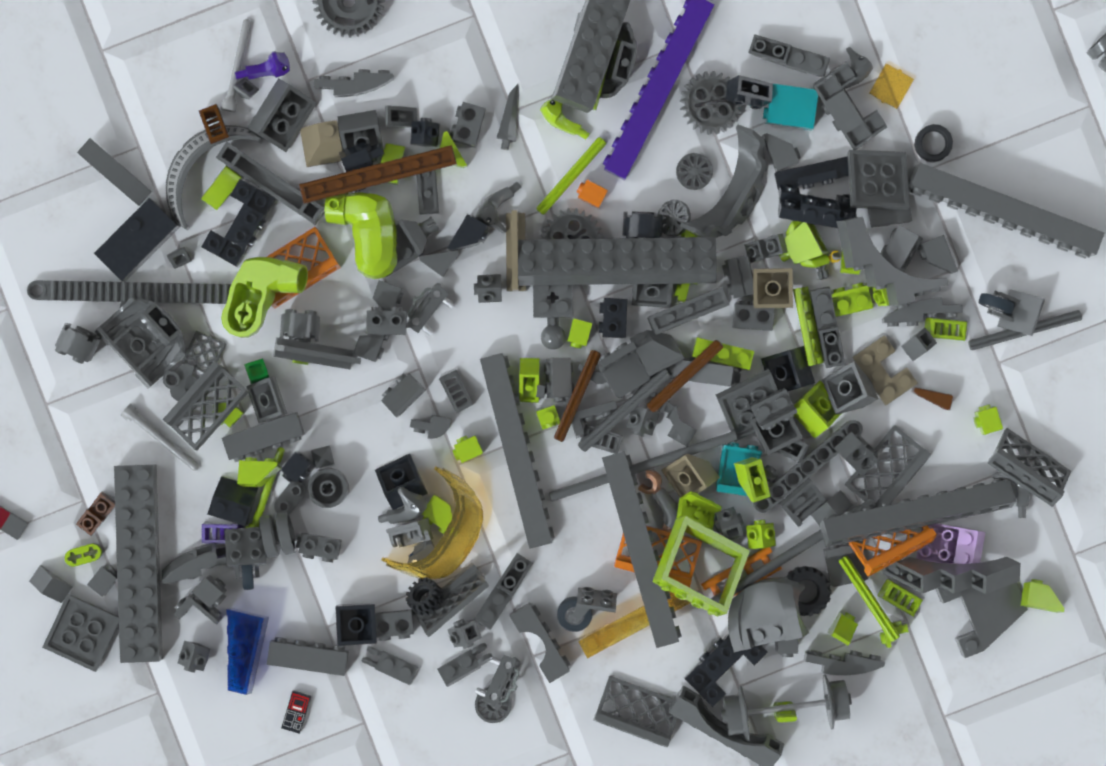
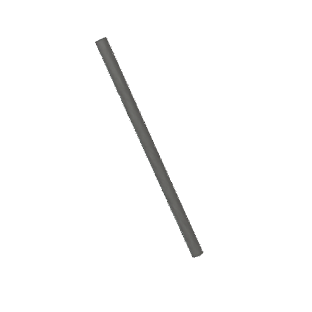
M732 431L633 464V466L629 467L631 474H637L676 461L686 454L694 455L738 440L736 433ZM607 474L549 492L551 501L553 502L609 483Z
M870 498L852 510L855 513L860 512L863 508H874L877 505ZM821 529L739 580L734 595L823 540ZM723 591L710 599L719 603Z

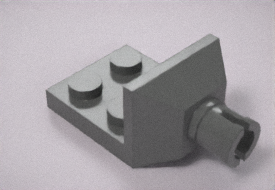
M432 216L419 224L402 219L398 221L396 225L397 265L393 272L386 277L424 254L428 241L427 237L439 230Z

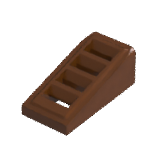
M217 104L199 110L211 144L229 137ZM221 126V128H219V129L214 130V131L211 132L212 129H215V128ZM223 131L222 134H219V135L214 136V137L212 136V135H215V134L220 133V132Z
M916 387L912 388L911 392L944 410L950 411L952 395Z

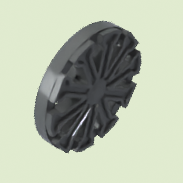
M698 153L685 155L679 161L676 168L678 181L682 186L690 190H698L705 187L713 175V168L709 159ZM692 156L694 157V164L690 160ZM700 157L703 160L698 165V158ZM686 160L689 166L683 164V161ZM705 163L708 164V167L701 168ZM682 167L687 171L680 172L679 169ZM709 171L710 174L706 175L702 172ZM687 175L684 180L681 179V176ZM700 177L706 179V182L703 183ZM689 179H691L690 186L686 183ZM696 179L699 183V186H695Z
M680 200L665 202L657 214V217H659V213L666 217L662 220V232L673 237L679 236L686 231L680 227L681 223L690 222L691 220L689 207Z
M477 695L475 710L483 721L498 723L509 715L511 710L510 696L507 702L502 703V706H507L508 709L500 708L498 710L504 714L503 717H500L498 711L490 705L479 703V699L483 700L484 697ZM479 707H486L482 711H479L478 709ZM489 712L488 717L485 718L483 715ZM493 713L495 714V717H496L495 720H492V718H491Z

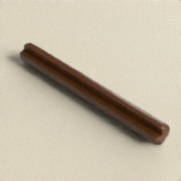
M718 340L713 341L647 404L650 411L656 412L723 349L721 342Z
M591 350L556 430L554 439L560 442L565 440L601 354L598 351Z

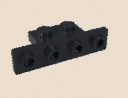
M848 156L775 172L777 189H779L780 184H793L796 187H803L804 190L813 188L816 183L822 182V185L834 183V179L848 177Z

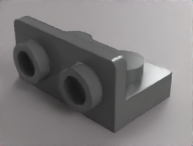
M785 388L749 405L762 430L772 429L777 425L776 423L782 420H790L797 413V409L794 407Z

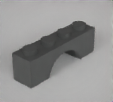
M379 280L372 299L379 307H383V311H391V307H396L397 303L401 304L404 293L401 292L402 288ZM389 335L359 336L353 355L376 362L377 359L381 360L384 348L381 347L384 340L388 341Z
M529 602L509 616L519 633L530 632L536 634L543 641L546 652L539 667L548 682L551 683L570 672L568 667L571 664L565 655L561 656L558 650L561 647L555 638L552 640L548 633L551 630L547 623L540 621L538 616L541 613L536 605L532 606Z

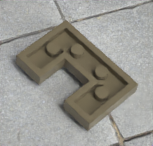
M884 335L852 358L871 380L877 395L886 406L917 385L918 382L907 367L890 378L880 362L896 351Z

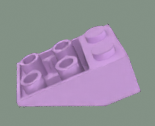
M944 524L928 525L930 529H934L937 535L932 543L917 551L916 559L948 564L980 563L986 532Z

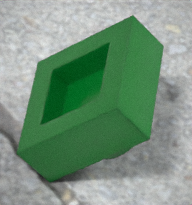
M263 358L244 364L251 384L269 378Z

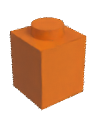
M586 180L585 183L581 182L576 192L579 193L578 199L599 209L608 190Z

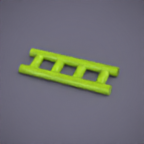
M807 286L801 289H793L808 366L824 363L809 288Z

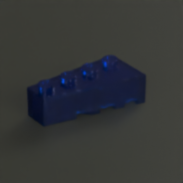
M229 608L226 609L228 620V691L248 695L252 694L269 617Z

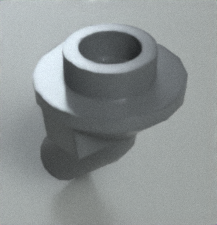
M770 465L763 466L767 482L768 480L773 482L778 477L776 474L777 470Z

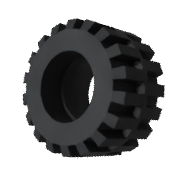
M803 566L796 567L793 571L788 572L786 577L789 580L799 583L807 579L813 581L817 586V594L812 601L807 603L798 601L800 616H813V614H819L822 609L827 607L826 605L831 599L830 594H832V590L830 589V582L821 571L813 567Z

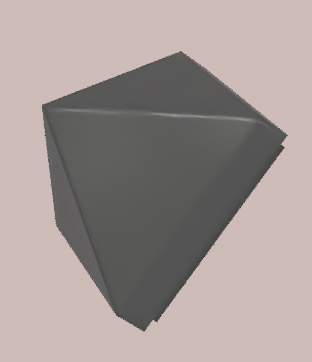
M245 78L234 86L240 97L250 99L259 91V88Z
M185 247L176 249L167 255L174 269L192 261Z
M330 445L311 450L315 469L335 464Z

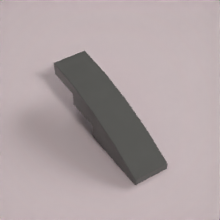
M91 138L77 152L138 206L151 194L152 191Z

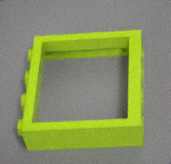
M683 516L675 520L652 582L662 587V590L674 593L675 597L691 602L692 606L700 609L703 608L708 611L709 615L717 617L725 615L729 610L750 550L689 517ZM685 532L735 559L719 603L668 577Z

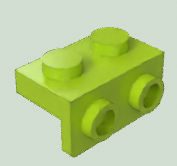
M690 491L679 499L676 518L687 516L713 530L715 513L720 512L722 507L714 501Z

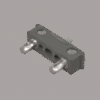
M436 283L432 289L426 288L419 297L414 296L412 299L413 305L407 313L409 317L407 328H411L417 333L422 330L431 337L433 335L426 329L433 334L435 331L428 327L426 322L441 303L453 309L447 302L455 307V304L446 297L448 292L441 287L440 283ZM427 291H430L414 313L410 315L416 306V300L421 299Z
M503 655L501 660L493 656V660H490V662L498 665V668L488 690L486 691L478 687V691H475L476 694L484 697V703L490 705L496 711L500 710L502 703L507 701L511 691H516L518 687L515 683L519 676L518 669L521 662L516 657L511 658Z

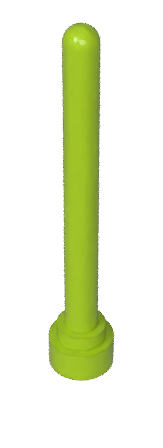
M283 447L277 449L274 457L276 462L280 464L285 452ZM277 473L265 483L252 523H249L246 528L260 527V516L263 515Z

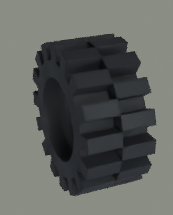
M424 577L423 580L420 578L418 583L413 582V587L409 586L410 592H406L408 596L406 601L408 606L417 614L428 616L429 612L431 614L434 613L433 609L436 608L438 610L440 608L438 604L442 605L443 601L441 599H444L442 594L444 592L431 578ZM429 592L428 597L425 600L420 601L422 596L425 593Z

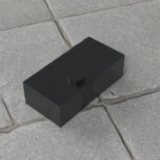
M148 198L94 254L122 282H126L180 226L153 199Z

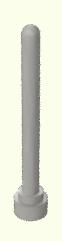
M245 19L242 24L227 98H224L220 109L229 112H236L237 108L234 86L238 83L239 79L236 80L235 72L241 70L251 24L249 19Z
M130 403L124 409L121 416L125 420H133L193 471L198 470L199 465L141 418L136 411V407Z

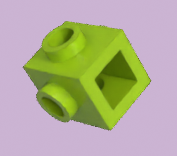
M764 519L754 520V524L746 525L749 549L776 546L774 523H766Z

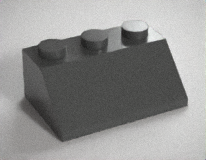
M278 78L249 124L248 129L284 152H287L317 102Z

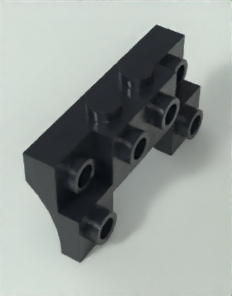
M241 179L237 182L230 196L244 204L226 236L222 237L210 230L201 246L236 267L240 264L247 249L254 246L257 240L255 235L258 230H263L267 222L264 219L276 200Z
M793 184L779 185V218L838 228L837 221L857 217V208H850L849 194H837L835 200L800 194L799 188Z
M728 633L723 639L720 637L713 643L712 646L714 648L709 653L705 651L699 657L700 662L684 679L713 707L726 695V692L716 681L743 655L755 666L768 653L762 645L734 652Z

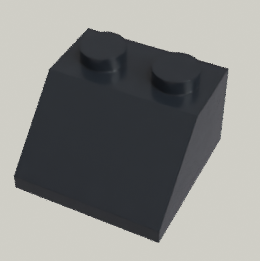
M467 214L447 247L448 250H462L477 246L480 242L484 243L490 234L487 231L488 226Z
M804 346L761 358L764 371L769 369L778 391L785 388L788 392L815 383L811 367L808 366Z
M411 454L405 455L375 470L383 493L392 510L404 505L398 493L399 487H404L408 491L422 496L428 494Z
M221 476L207 515L243 526L248 525L259 487H243L237 484L236 480Z
M339 604L335 606L337 646L377 644L375 604Z

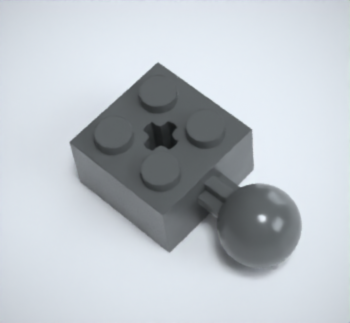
M533 285V318H547V326L541 333V342L548 349H558L565 343L566 335L559 326V318H573L572 285ZM551 293H555V296L559 297V299L555 300V303L547 300V296H550Z

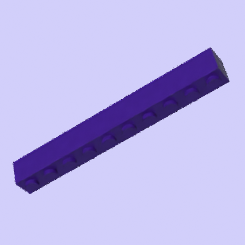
M707 0L685 1L682 8L686 10L683 16L678 15L674 23L677 26L674 33L670 32L667 36L665 43L668 45L665 51L660 50L656 58L659 63L656 68H651L647 76L650 78L647 86L643 84L638 93L641 98L638 103L634 101L629 111L632 115L629 120L625 119L621 127L623 131L621 137L615 138L611 146L615 149L612 155L607 154L603 165H605L604 171L625 181L714 4Z

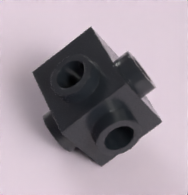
M420 118V121H412L410 145L438 147L440 123L432 122L431 118Z

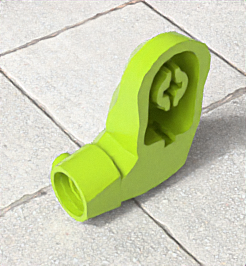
M363 192L345 193L326 198V222L352 225L357 270L365 277L371 279L384 278L392 273L397 265V230L390 201L377 194Z
M272 257L246 259L231 284L227 303L222 311L221 321L226 331L240 338H249L257 334L263 326L267 311L275 299V293L279 291L281 293H302L308 280L307 267L300 263L289 260L282 261Z

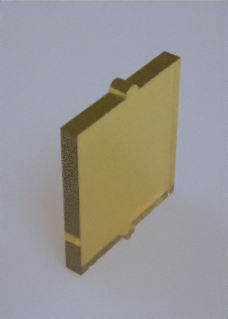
M885 64L869 94L881 100V103L885 102L897 109L914 79L902 73L901 69L897 70Z

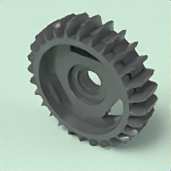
M344 0L312 1L314 5H318V7L314 8V12H320L316 16L317 19L323 18L321 25L328 24L327 31L334 28V35L340 31L341 37H344L346 32L349 38L352 37V32H355L356 36L359 37L360 30L366 34V27L372 30L371 23L378 24L376 16L382 17V14L378 11L384 10V6L380 5V3L385 2V0H374V3L368 5L367 0H355V4L348 8L344 6ZM336 17L355 20L353 26L335 23Z

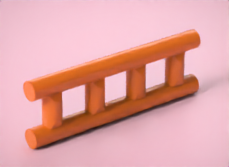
M770 547L763 548L747 557L743 568L747 575L754 571L751 566L754 562L761 559L765 565L771 561L768 557V554L772 553ZM732 566L701 584L703 589L707 590L710 588L714 596L721 591L717 583L726 578L728 579ZM778 567L777 569L762 577L758 581L766 579L767 577L782 570V567Z

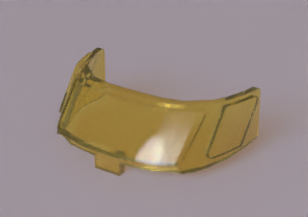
M435 466L434 470L451 487L455 502L452 520L442 538L426 558L416 562L400 563L388 557H382L381 561L387 563L386 566L419 579H424V577L428 579H441L452 574L469 555L478 539L483 523V507L474 490L456 474Z

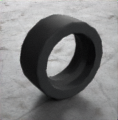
M931 124L918 132L915 137L914 146L920 158L927 162H937L949 155L953 147V139L947 128ZM938 132L944 137L945 147L942 152L932 155L923 149L922 140L927 133Z

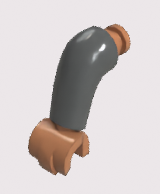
M646 470V478L653 482V487L641 484L638 490L645 494H654L653 498L663 512L662 522L664 525L662 528L665 531L671 532L677 519L678 505L664 488H660L662 485L661 475L657 471Z

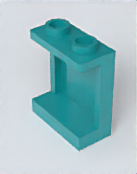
M773 84L772 102L768 104V108L764 107L763 119H766L765 124L791 126L812 131L814 129L818 93L815 89Z
M734 442L722 445L718 471L720 478L717 480L715 491L748 496L738 482L734 463L751 457L761 459L762 451L758 450L759 446L747 445V448H741L739 443Z

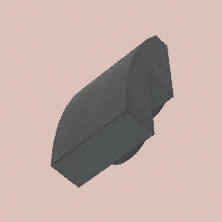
M910 207L908 210L868 209L871 228L912 221Z
M783 233L744 244L750 263L788 252Z

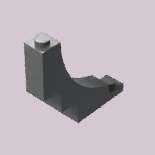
M1007 556L992 561L971 564L937 563L909 557L884 568L883 573L921 593L942 587L955 594L972 587L987 594L1020 581L1021 563Z

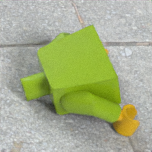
M792 221L784 238L788 252L779 255L783 262L792 259L794 264L800 263L803 267L817 268L827 265L829 262L836 263L841 260V258L838 260L832 258V254L838 251H832L829 256L826 255L829 252L814 224Z

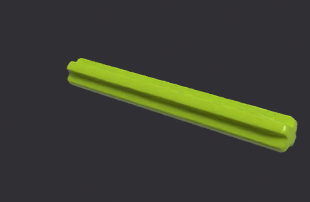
M601 137L595 140L537 206L536 209L539 213L544 215L604 148L606 142Z
M848 556L839 560L840 565L889 640L893 642L900 637L899 633Z

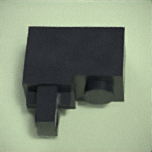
M364 142L339 152L346 172L372 166L373 162L376 161V157L385 154L381 143L371 146L370 144L365 145Z

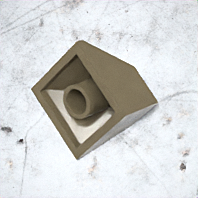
M337 120L301 128L300 133L306 167L341 162L339 152L343 151Z
M793 268L753 269L754 308H793Z
M690 454L682 456L661 470L680 498L690 491L699 493L720 478L709 461Z

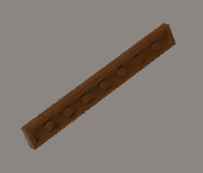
M450 145L299 184L303 203L306 204L454 166L457 163L453 147Z

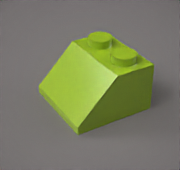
M821 380L793 404L797 409L794 417L814 439L828 429L841 415L835 414L826 388Z

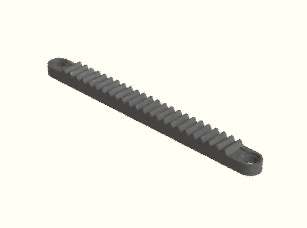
M36 280L27 286V294L34 300L127 302L132 297H140L154 303L226 304L231 284ZM35 285H40L43 289L42 294L39 296H35L32 292Z

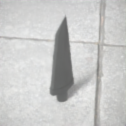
M518 84L508 95L497 133V139L502 140V150H509L510 141L516 142Z

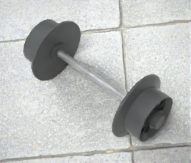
M824 674V700L747 710L743 688L739 686L738 694L723 696L724 710L721 711L722 721L726 722L729 736L744 734L746 740L750 741L748 716L825 705L828 722L832 730L834 729L835 721L850 719L851 694L847 692L845 680L829 682L826 674Z

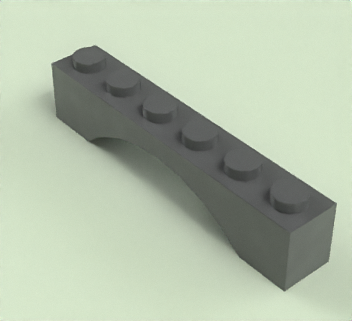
M226 142L216 156L225 165L312 224L316 225L324 214L325 208L315 201L304 204L299 190L230 143Z
M683 686L672 700L669 709L670 714L688 723L693 728L702 731L709 737L716 739L726 747L735 750L742 756L756 762L759 766H774L781 757L784 743L768 734L749 733L750 741L746 740L744 734L729 736L726 724L716 718L704 704L701 696L689 688Z

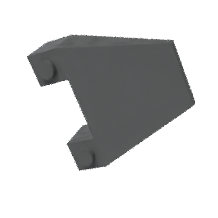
M1017 582L987 594L972 587L955 594L942 587L936 588L942 603L961 597L973 627V631L955 638L960 653L964 658L983 652L1028 610L1027 607L1020 606L1022 593Z

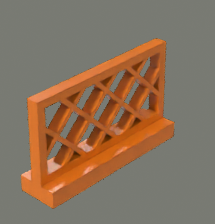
M313 227L267 256L275 258L280 255L284 256L285 260H288V258L298 259L300 264L302 261L312 262L304 290L341 268L316 227ZM315 233L318 238L317 245H307V238ZM295 245L302 246L299 257L289 255L291 247ZM305 247L315 249L313 260L303 258ZM318 250L327 252L330 258L323 262L316 261ZM279 291L275 293V299L271 306L276 309L300 293H281Z
M646 525L647 531L651 530L657 533L660 539L652 543V547L660 542L666 547L664 540L669 538L671 532ZM623 533L614 567L634 572L630 556L622 555L623 547L627 546ZM683 536L682 540L684 542L680 544L679 548L681 547L685 557L678 561L674 560L672 567L676 566L677 569L671 568L668 577L690 588L702 541ZM689 542L697 544L696 550L689 555L683 545ZM687 559L691 565L689 573L681 571L677 564Z
M928 526L922 527L924 531L920 533L913 532L911 529L900 531V533L907 534V538L903 542L895 540L896 533H893L892 539L884 536L872 537L877 539L876 547L865 545L866 539H863L862 544L853 541L849 542V545L864 565V571L869 577L929 545L934 541L937 534L933 528L930 529ZM880 540L891 543L890 549H880ZM864 549L874 551V557L867 561L863 555Z

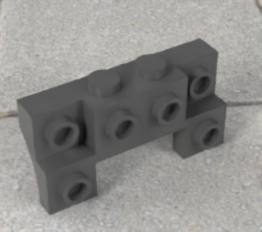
M846 61L831 70L828 75L813 83V87L824 103L822 107L826 114L832 115L834 119L832 123L836 130H841L853 150H857L886 129L887 125L878 110L864 118L844 88L857 79Z

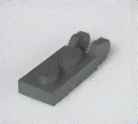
M482 643L472 650L470 649L437 669L447 687L480 669L482 665L493 658L491 653L482 656L478 660L475 657L487 649L486 643Z
M371 646L367 647L366 650L369 653L380 656L377 663L367 657H363L361 660L363 663L403 683L411 685L418 666L385 651L382 652Z

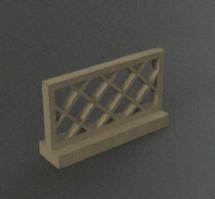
M511 210V213H506L507 292L526 291V286H519L518 240H526L525 213Z

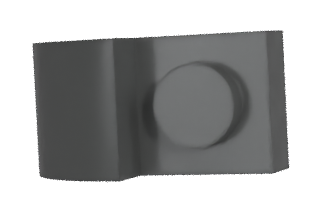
M432 415L430 423L411 419L410 427L414 428L413 432L425 434V430H428V439H435L448 431L452 419Z

